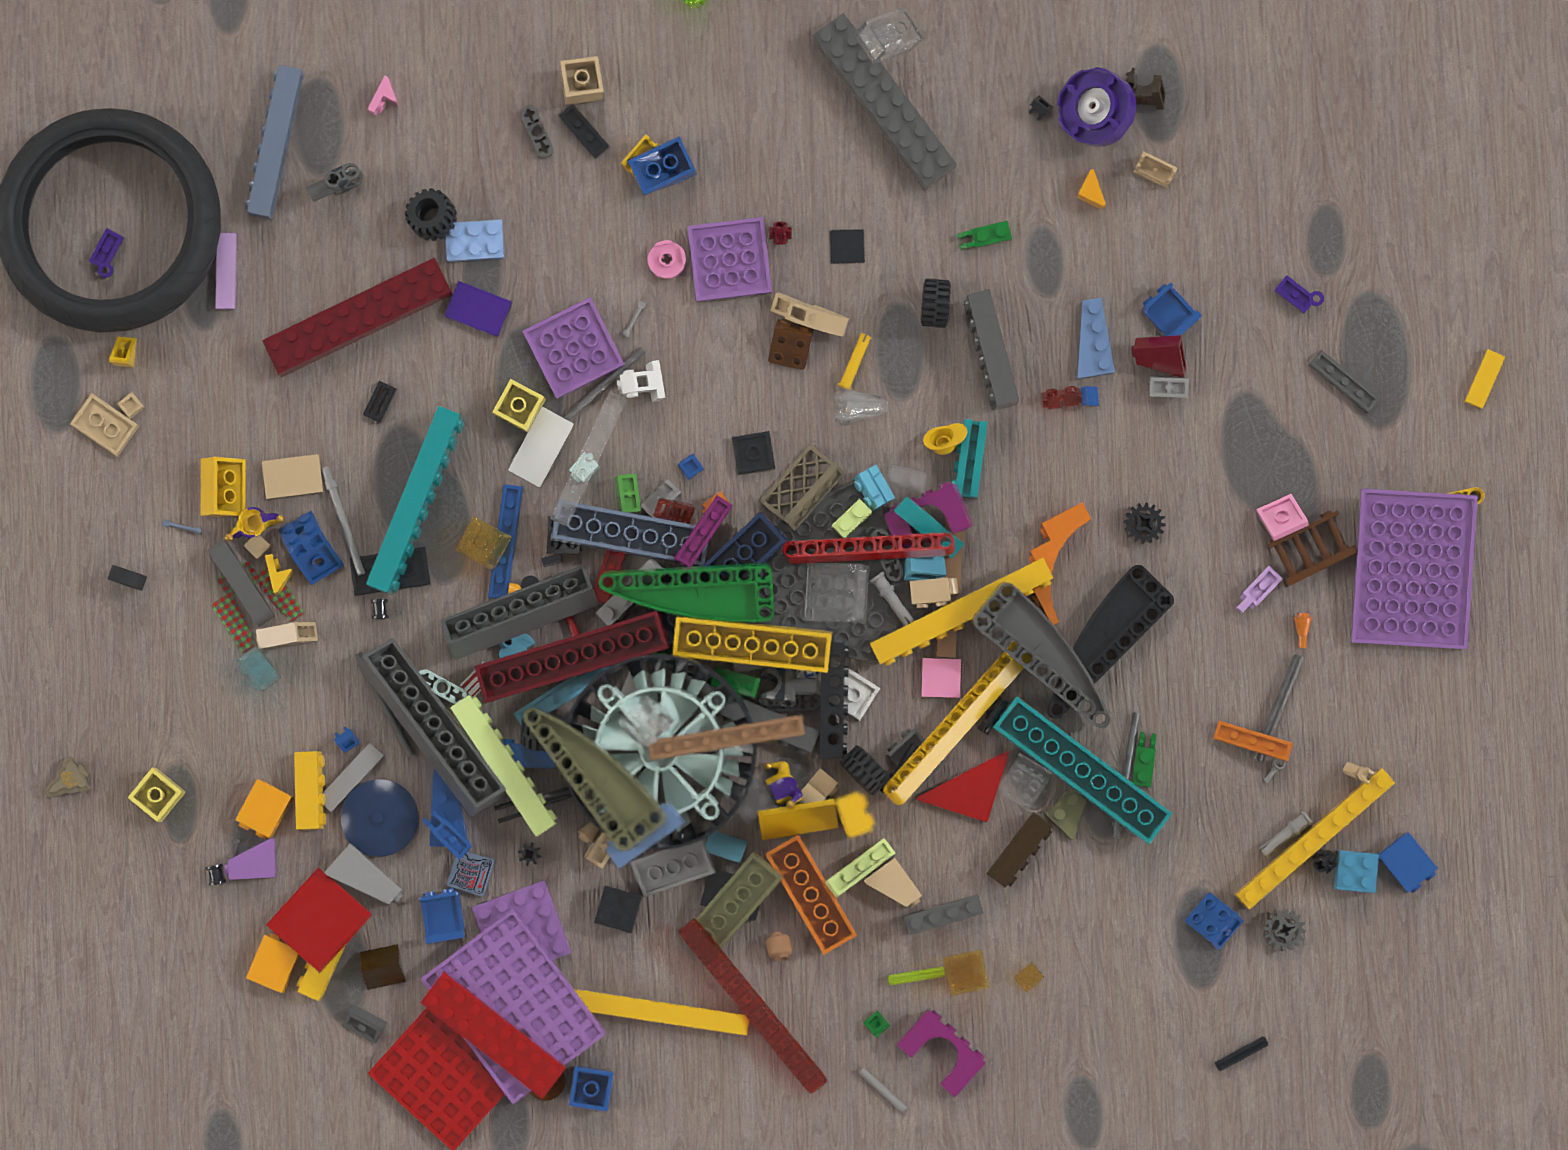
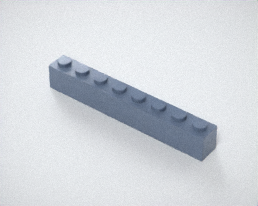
M279 65L278 70L274 72L273 81H275V86L270 91L269 99L271 104L270 107H267L265 113L267 122L266 125H263L261 131L263 141L262 144L259 143L257 154L259 159L254 164L253 173H255L254 180H251L249 186L251 195L250 199L247 198L245 209L250 216L269 220L273 218L304 77L301 69Z

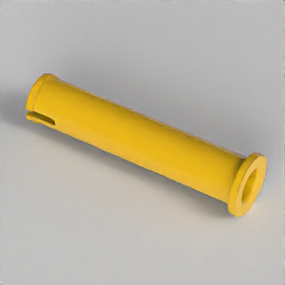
M864 333L859 334L860 336L841 382L837 384L839 387L849 391L852 390L851 385L871 340V337L867 335L863 342Z

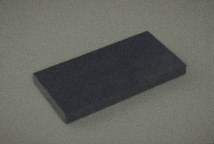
M426 547L414 548L412 556L407 557L405 561L407 568L404 575L399 577L398 582H400L398 590L431 585ZM378 554L360 556L365 574L360 576L357 575L352 558H349L355 596L381 592L370 588L366 584Z

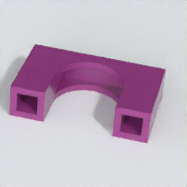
M946 482L940 485V489L933 492L931 489L922 493L923 497L917 500L915 497L910 498L921 508L926 505H934L940 508L945 514L953 534L974 526L956 484ZM898 505L888 508V512L883 514L892 536L916 534L914 527L894 512ZM905 544L903 548L909 549L912 545Z
M927 1009L899 1040L897 1045L912 1058L932 1038L942 1037L950 1040L957 1050V1062L954 1068L940 1082V1085L955 1098L986 1064L983 1060L985 1056L977 1049L975 1051L970 1049L968 1046L971 1043L963 1036L958 1038L954 1034L956 1030L949 1023L944 1025L940 1021L942 1017L934 1009L932 1012Z

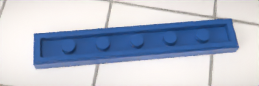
M503 485L488 598L496 599L508 594L523 486Z

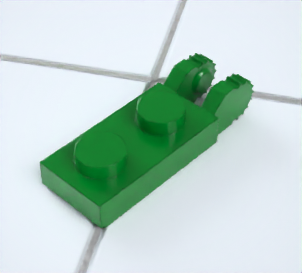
M1008 220L956 234L957 239L972 236L973 242L959 245L960 250L976 249L1012 240Z
M1140 732L1138 747H1136L1132 783L1136 786L1151 787L1156 753V734L1152 733L1150 736V748H1144L1145 732Z

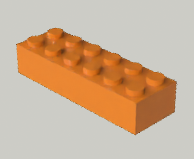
M799 834L765 854L772 867L783 876L781 879L783 886L824 955L857 936L834 894L825 884L826 881Z

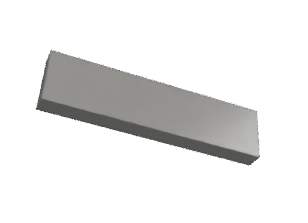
M369 743L322 793L326 797L324 806L330 812H333L384 757L373 744Z

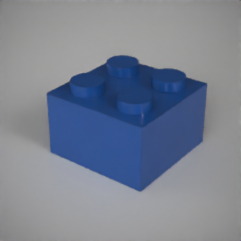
M576 1065L569 1106L607 1112L609 1110L615 1071Z

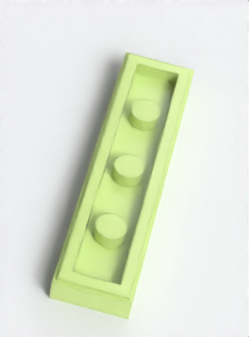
M883 838L828 879L825 884L837 898L893 856L895 852L886 839Z

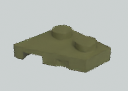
M1071 787L1045 815L1073 840L1086 799Z

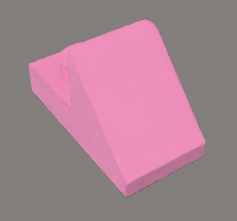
M384 76L368 107V111L372 115L377 116L379 112L383 111L386 104L385 100L399 106L387 76Z

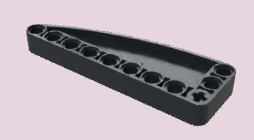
M1142 565L1131 567L1115 584L1096 608L1072 647L1094 684L1174 604L1173 595ZM1134 569H1139L1142 572L1140 579L1133 577L1132 571ZM1149 582L1153 583L1156 587L1155 592H1148L1146 584ZM1167 597L1169 599L1167 601L1169 605H1162L1160 603L1162 601L1160 598ZM1147 610L1155 611L1156 618L1154 620L1147 618ZM1134 623L1142 625L1141 633L1133 631ZM1121 637L1128 638L1129 645L1127 647L1120 645L1119 639ZM1108 650L1115 652L1116 657L1112 661L1106 658ZM1094 664L1101 665V674H1095L1092 671ZM1059 677L1055 687H1058L1061 684V679ZM1053 692L1047 711L1050 717L1058 719L1064 716L1072 707ZM1057 704L1062 708L1060 715L1052 713L1053 705Z

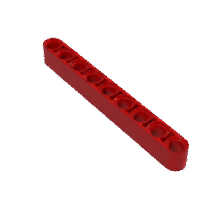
M949 533L789 541L784 544L782 550L788 563L804 564L948 556L954 552L955 543L953 536ZM943 542H950V543H951V544H950L949 546H947V547L941 546V544H942ZM924 543L931 544L928 548L922 547ZM905 544L912 545L909 549L903 548ZM886 545L893 546L890 550L883 549ZM867 546L873 547L871 551L864 550ZM848 547L854 548V550L851 552L845 551ZM829 548L835 549L832 553H827L826 550ZM810 549L816 550L813 554H807V551ZM791 550L797 551L794 555H788V552Z

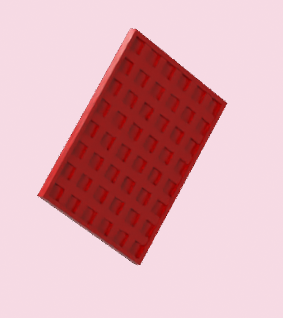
M427 1008L367 1073L450 1150H456L505 1095L463 1036Z

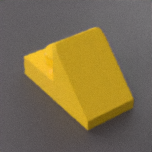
M270 554L266 555L265 558L273 592L275 595H278L294 571L288 569L278 572L281 569L279 559H275L274 555Z

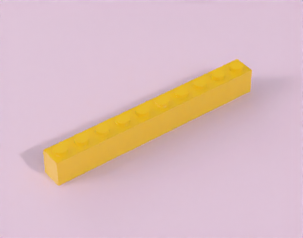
M1041 558L870 643L880 665L885 664V666L896 662V657L902 655L904 658L913 653L912 649L918 646L922 649L930 645V640L936 638L938 641L948 636L946 632L952 629L956 632L964 628V623L970 620L973 623L974 614L1002 582H1010L1027 597L1034 593L1033 589L1039 586L1043 589L1051 585L1050 581L1054 578L1044 558ZM1005 586L1002 589V595L1008 596L1012 592L1010 586ZM992 601L989 604L991 611H996L999 608L998 601Z
M1383 768L1378 769L1374 772V775L1367 778L1370 781L1369 784L1364 782L1360 784L1240 888L1234 895L1246 909H1251L1394 785L1395 782Z

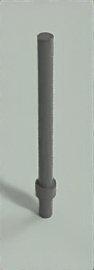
M359 652L355 655L358 662H360V659L363 656L362 652ZM368 680L407 757L412 756L414 752L394 713Z

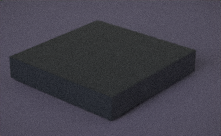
M769 431L732 437L738 475L775 469Z

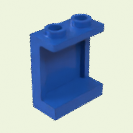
M1164 283L1157 290L1159 294L1154 298L1150 296L1142 303L1144 307L1141 311L1164 336H1182L1202 317L1198 310L1195 312L1173 288L1172 283L1168 285Z
M1409 832L1402 834L1379 853L1378 860L1383 862L1404 888L1405 893L1417 891L1421 887L1420 883L1425 879L1428 881L1436 875L1435 871L1438 869Z
M454 888L442 890L443 894L435 895V891L423 893L424 897L419 898L425 925L426 944L466 937L459 891L454 892Z

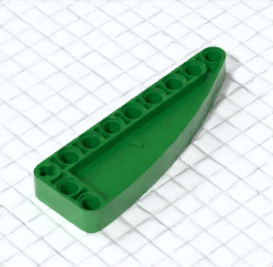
M766 563L607 571L601 575L599 580L601 589L642 606L676 615L730 622H766L774 616L772 569ZM743 569L749 572V576L745 579L738 575L739 571ZM761 569H766V572H769L765 577H761V574L758 575ZM721 571H728L730 577L726 580L721 579L719 573ZM708 572L711 577L709 580L704 581L700 578V574ZM682 573H689L691 579L685 582L681 580L680 576ZM669 574L672 580L665 583L661 580V576ZM644 575H650L652 582L646 584L641 578ZM630 576L633 582L626 585L623 583L622 578ZM611 577L614 583L607 586L603 583V579ZM767 588L770 593L768 596L763 597L759 594V590ZM763 607H768L771 613L763 616L760 610Z

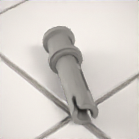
M881 572L869 582L875 585L879 591V596L886 599L903 626H906L914 621V619L894 593V586L889 584L884 576L885 573Z
M1301 811L1300 816L1293 821H1289L1287 827L1259 847V849L1267 858L1289 839L1299 836L1302 830L1309 825L1312 826L1314 823L1304 811Z

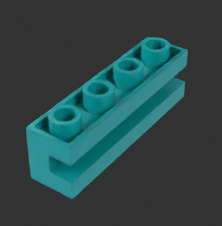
M965 419L964 423H960L966 426L967 435L957 445L956 453L959 454V461H955L953 472H957L956 480H952V484L957 485L963 498L977 499L988 423L986 421L977 422L972 421V419Z

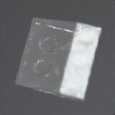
M808 563L804 620L866 624L870 566L844 563Z

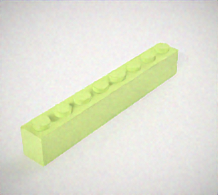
M468 695L450 708L487 764L505 786L507 794L535 836L538 837L557 824L555 822L557 817L552 809L547 810L545 807L546 800L542 794H537L533 789L536 785L530 777L526 778L523 774L525 769L520 761L515 762L512 755L514 752L510 746H505L501 741L504 737L498 729L494 730L490 723L493 721L488 713L483 714L479 708L482 704L478 698Z

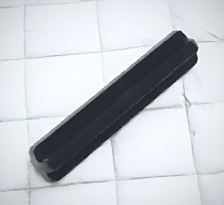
M1264 1036L1216 1061L1215 1066L1218 1071H1223L1267 1047L1269 1043Z

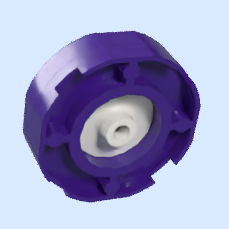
M1099 67L1081 70L1072 75L1060 91L1057 100L1060 117L1058 120L1062 129L1076 141L1093 147L1108 146L1120 140L1132 125L1136 114V98L1130 84L1116 73Z

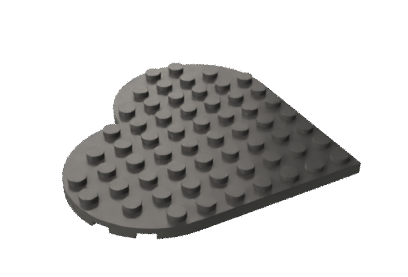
M853 479L828 493L795 531L781 519L773 524L789 541L838 539L841 537L832 528V524L858 499L864 503V496L861 491L858 492L854 486L855 480ZM878 508L871 512V516L866 518V521H863V524H860L855 529V532L849 534L847 538L871 537L876 529H884L889 536H892L881 509ZM782 546L765 562L772 569L774 616L766 622L749 623L831 631V642H845V646L849 647V658L860 661L878 660L870 643L904 627L886 599L880 597L875 585L869 582L881 572H884L879 559L790 564L785 560ZM867 546L864 550L871 551L873 547ZM848 547L845 551L851 552L854 550V548ZM829 548L826 550V552L832 553L835 549ZM810 549L807 551V554H813L816 550ZM791 550L788 552V555H794L797 551ZM898 558L903 569L905 558ZM896 561L891 564H885L886 568L889 566L891 568L889 575L898 578L900 571L895 570L893 564H897ZM761 569L758 575L761 574V577H765L769 572H766V569ZM903 576L898 582H891L887 579L889 584L894 586V593L914 621L922 618L924 608H917L916 605H912L910 581L904 580ZM767 588L759 590V594L763 597L768 596L770 593ZM763 607L760 613L763 616H767L771 613V610L768 607Z

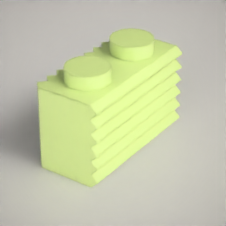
M858 499L832 524V528L841 538H847L849 534L855 532V529L860 524H863V521H866V518L871 516L872 511L862 500Z

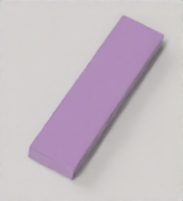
M220 233L216 261V309L236 310V233Z

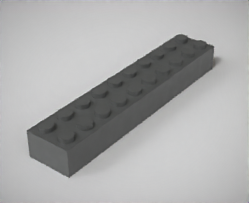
M844 13L813 34L814 43L924 190L956 168V162Z
M394 638L364 654L358 664L359 668L470 817L501 799L506 791L505 786Z

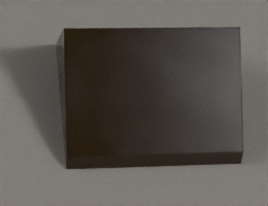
M398 944L360 952L361 972L367 990L406 982Z

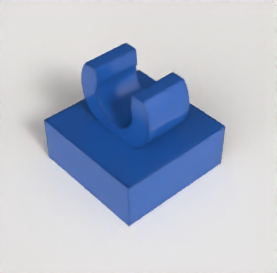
M345 726V732L341 735L336 732V738L334 739L344 753L360 743L352 730Z

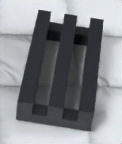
M379 380L363 415L381 423L397 389ZM383 386V387H385V388H384V390H383V392H382V394H381V396H380V398H379V401H378V403H377V405H376V407H375V409H374V411H373V413H372V415H371V414H369V412H370V410H371V408H372V406H373V404H374V402H375V400H376V397H377V395H378V393H379L381 387ZM388 390H391L379 416L376 417Z

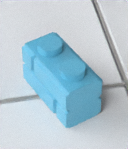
M877 465L854 477L856 490L862 492L864 504L871 508L872 512L895 499Z

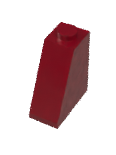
M1181 335L1135 339L1134 346H1131L1132 357H1135L1136 365L1180 378L1185 377L1187 364Z

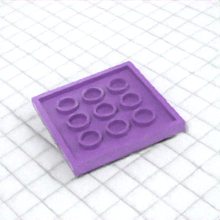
M763 217L688 226L697 302L772 293Z
M591 297L523 330L556 399L625 365Z
M545 880L472 907L481 933L509 911L515 909L552 960L572 953Z

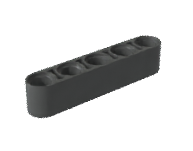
M225 539L208 549L211 557L257 626L261 627L273 619L275 614Z

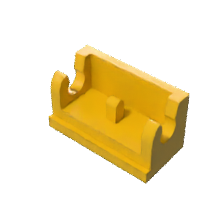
M645 134L621 162L622 167L635 177L628 160L659 145L651 141V138Z

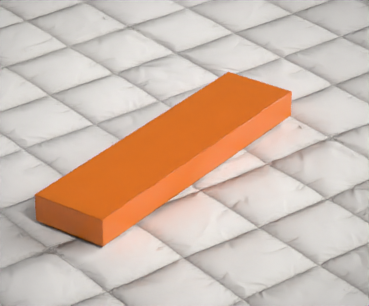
M1218 721L1213 737L1214 740L1286 762L1289 760L1293 747L1292 742L1222 721Z

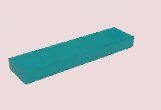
M908 496L894 509L895 513L921 534H951L954 539L955 550L951 555H948L950 558H953L965 545L963 541ZM943 542V543L941 544V546L947 547V546H949L951 543H950V542Z

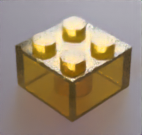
M473 516L455 550L479 564L494 570L512 536Z
M981 949L942 957L951 996L990 988Z

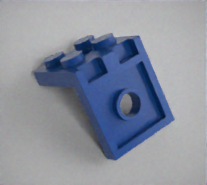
M312 511L301 515L298 519L279 529L289 554L311 585L344 566L342 560L325 537ZM317 558H323L321 562L314 563Z

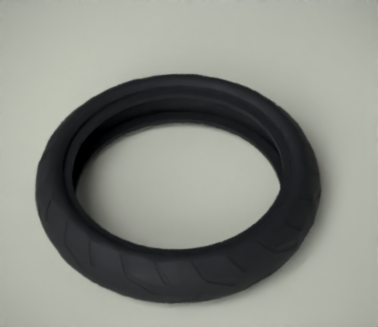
M105 108L84 110L63 117L48 125L24 144L10 163L0 184V258L8 276L20 294L36 309L57 322L73 328L97 333L133 330L161 320L180 307L200 286L211 268L216 255L221 233V208L218 191L210 169L197 149L181 133L168 124L144 113L126 109ZM103 142L133 144L145 148L165 160L180 180L188 209L187 230L180 252L169 269L158 280L132 295L116 299L99 300L69 293L49 279L39 265L32 249L29 235V215L36 190L55 164L78 149Z

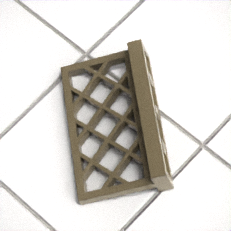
M809 445L760 502L795 531L845 473L835 462H832L812 445ZM810 453H815L816 461L807 462V457ZM821 464L830 465L825 472H820ZM816 465V473L807 474V467ZM803 467V475L794 477L796 469ZM816 478V483L813 486L807 487V479ZM803 480V488L794 489V481ZM790 482L791 490L782 491V485ZM803 492L802 499L795 501L794 493ZM791 494V502L782 503V495ZM778 496V504L770 505L767 503L772 497ZM791 506V511L784 517L782 515V508Z

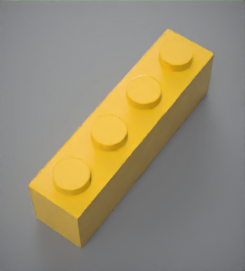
M320 751L294 752L296 830L324 829L326 824V814L323 813L326 797L325 794H322L323 786H325V776L322 774L325 758Z
M345 946L321 973L316 971L307 962L305 965L307 971L298 980L297 986L299 989L297 992L320 1001Z

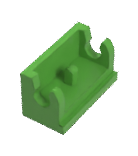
M636 473L617 475L614 478L618 511L632 514L641 512Z

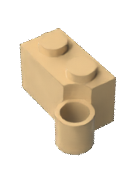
M957 578L910 581L912 605H916L917 608H928V604L936 603V607L946 606L947 602L951 601L950 595L958 594Z

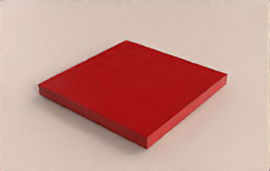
M318 867L270 919L266 926L316 971L321 973L371 918L372 914Z

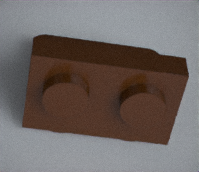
M777 319L768 361L773 364L804 370L814 329L792 323L787 319Z

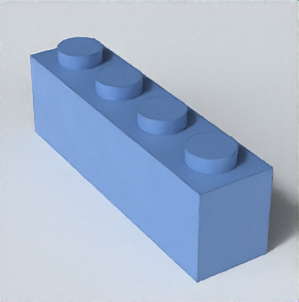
M672 803L660 805L667 815L665 825L633 850L622 851L615 846L612 840L608 842L609 847L605 850L618 868L624 866L684 823V820ZM658 812L653 815L654 823L660 821V814ZM642 824L637 829L639 835H643L645 832V827ZM624 838L625 842L623 843V845L628 846L627 841L629 839Z

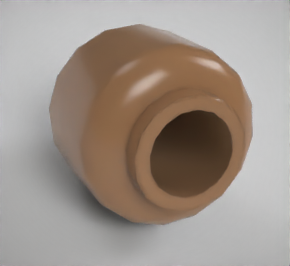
M781 931L771 933V937L765 942L768 956L776 962L787 960L793 951L790 937L782 934Z

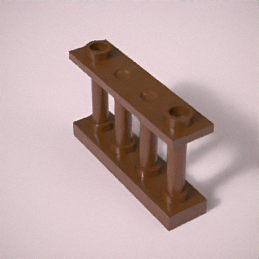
M1329 510L1320 515L1321 519L1309 524V526L1278 540H1269L1270 544L1266 546L1267 550L1275 547L1288 573V578L1283 580L1286 587L1358 552L1355 545L1349 547L1348 544L1346 545L1333 520V517L1339 514L1338 511L1332 513ZM1325 521L1339 547V553L1334 556L1328 552L1315 527ZM1309 530L1322 556V561L1317 564L1311 561L1299 537V534ZM1289 539H1292L1305 564L1303 566L1305 570L1299 573L1297 570H1294L1281 544Z

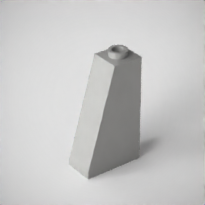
M349 844L324 872L327 876L387 904H392L393 902L396 904L403 897L401 893L404 889L352 844Z

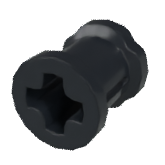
M388 599L371 600L373 604L372 620L389 619L386 607Z
M223 864L205 867L210 877L209 886L226 883L221 869Z

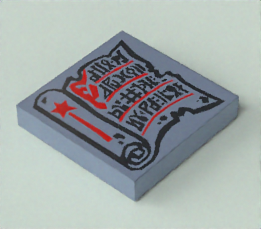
M467 852L460 860L455 857L446 886L484 897L495 860L471 852Z

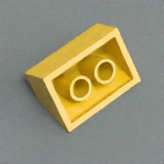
M202 458L200 516L239 517L242 511L246 509V459Z

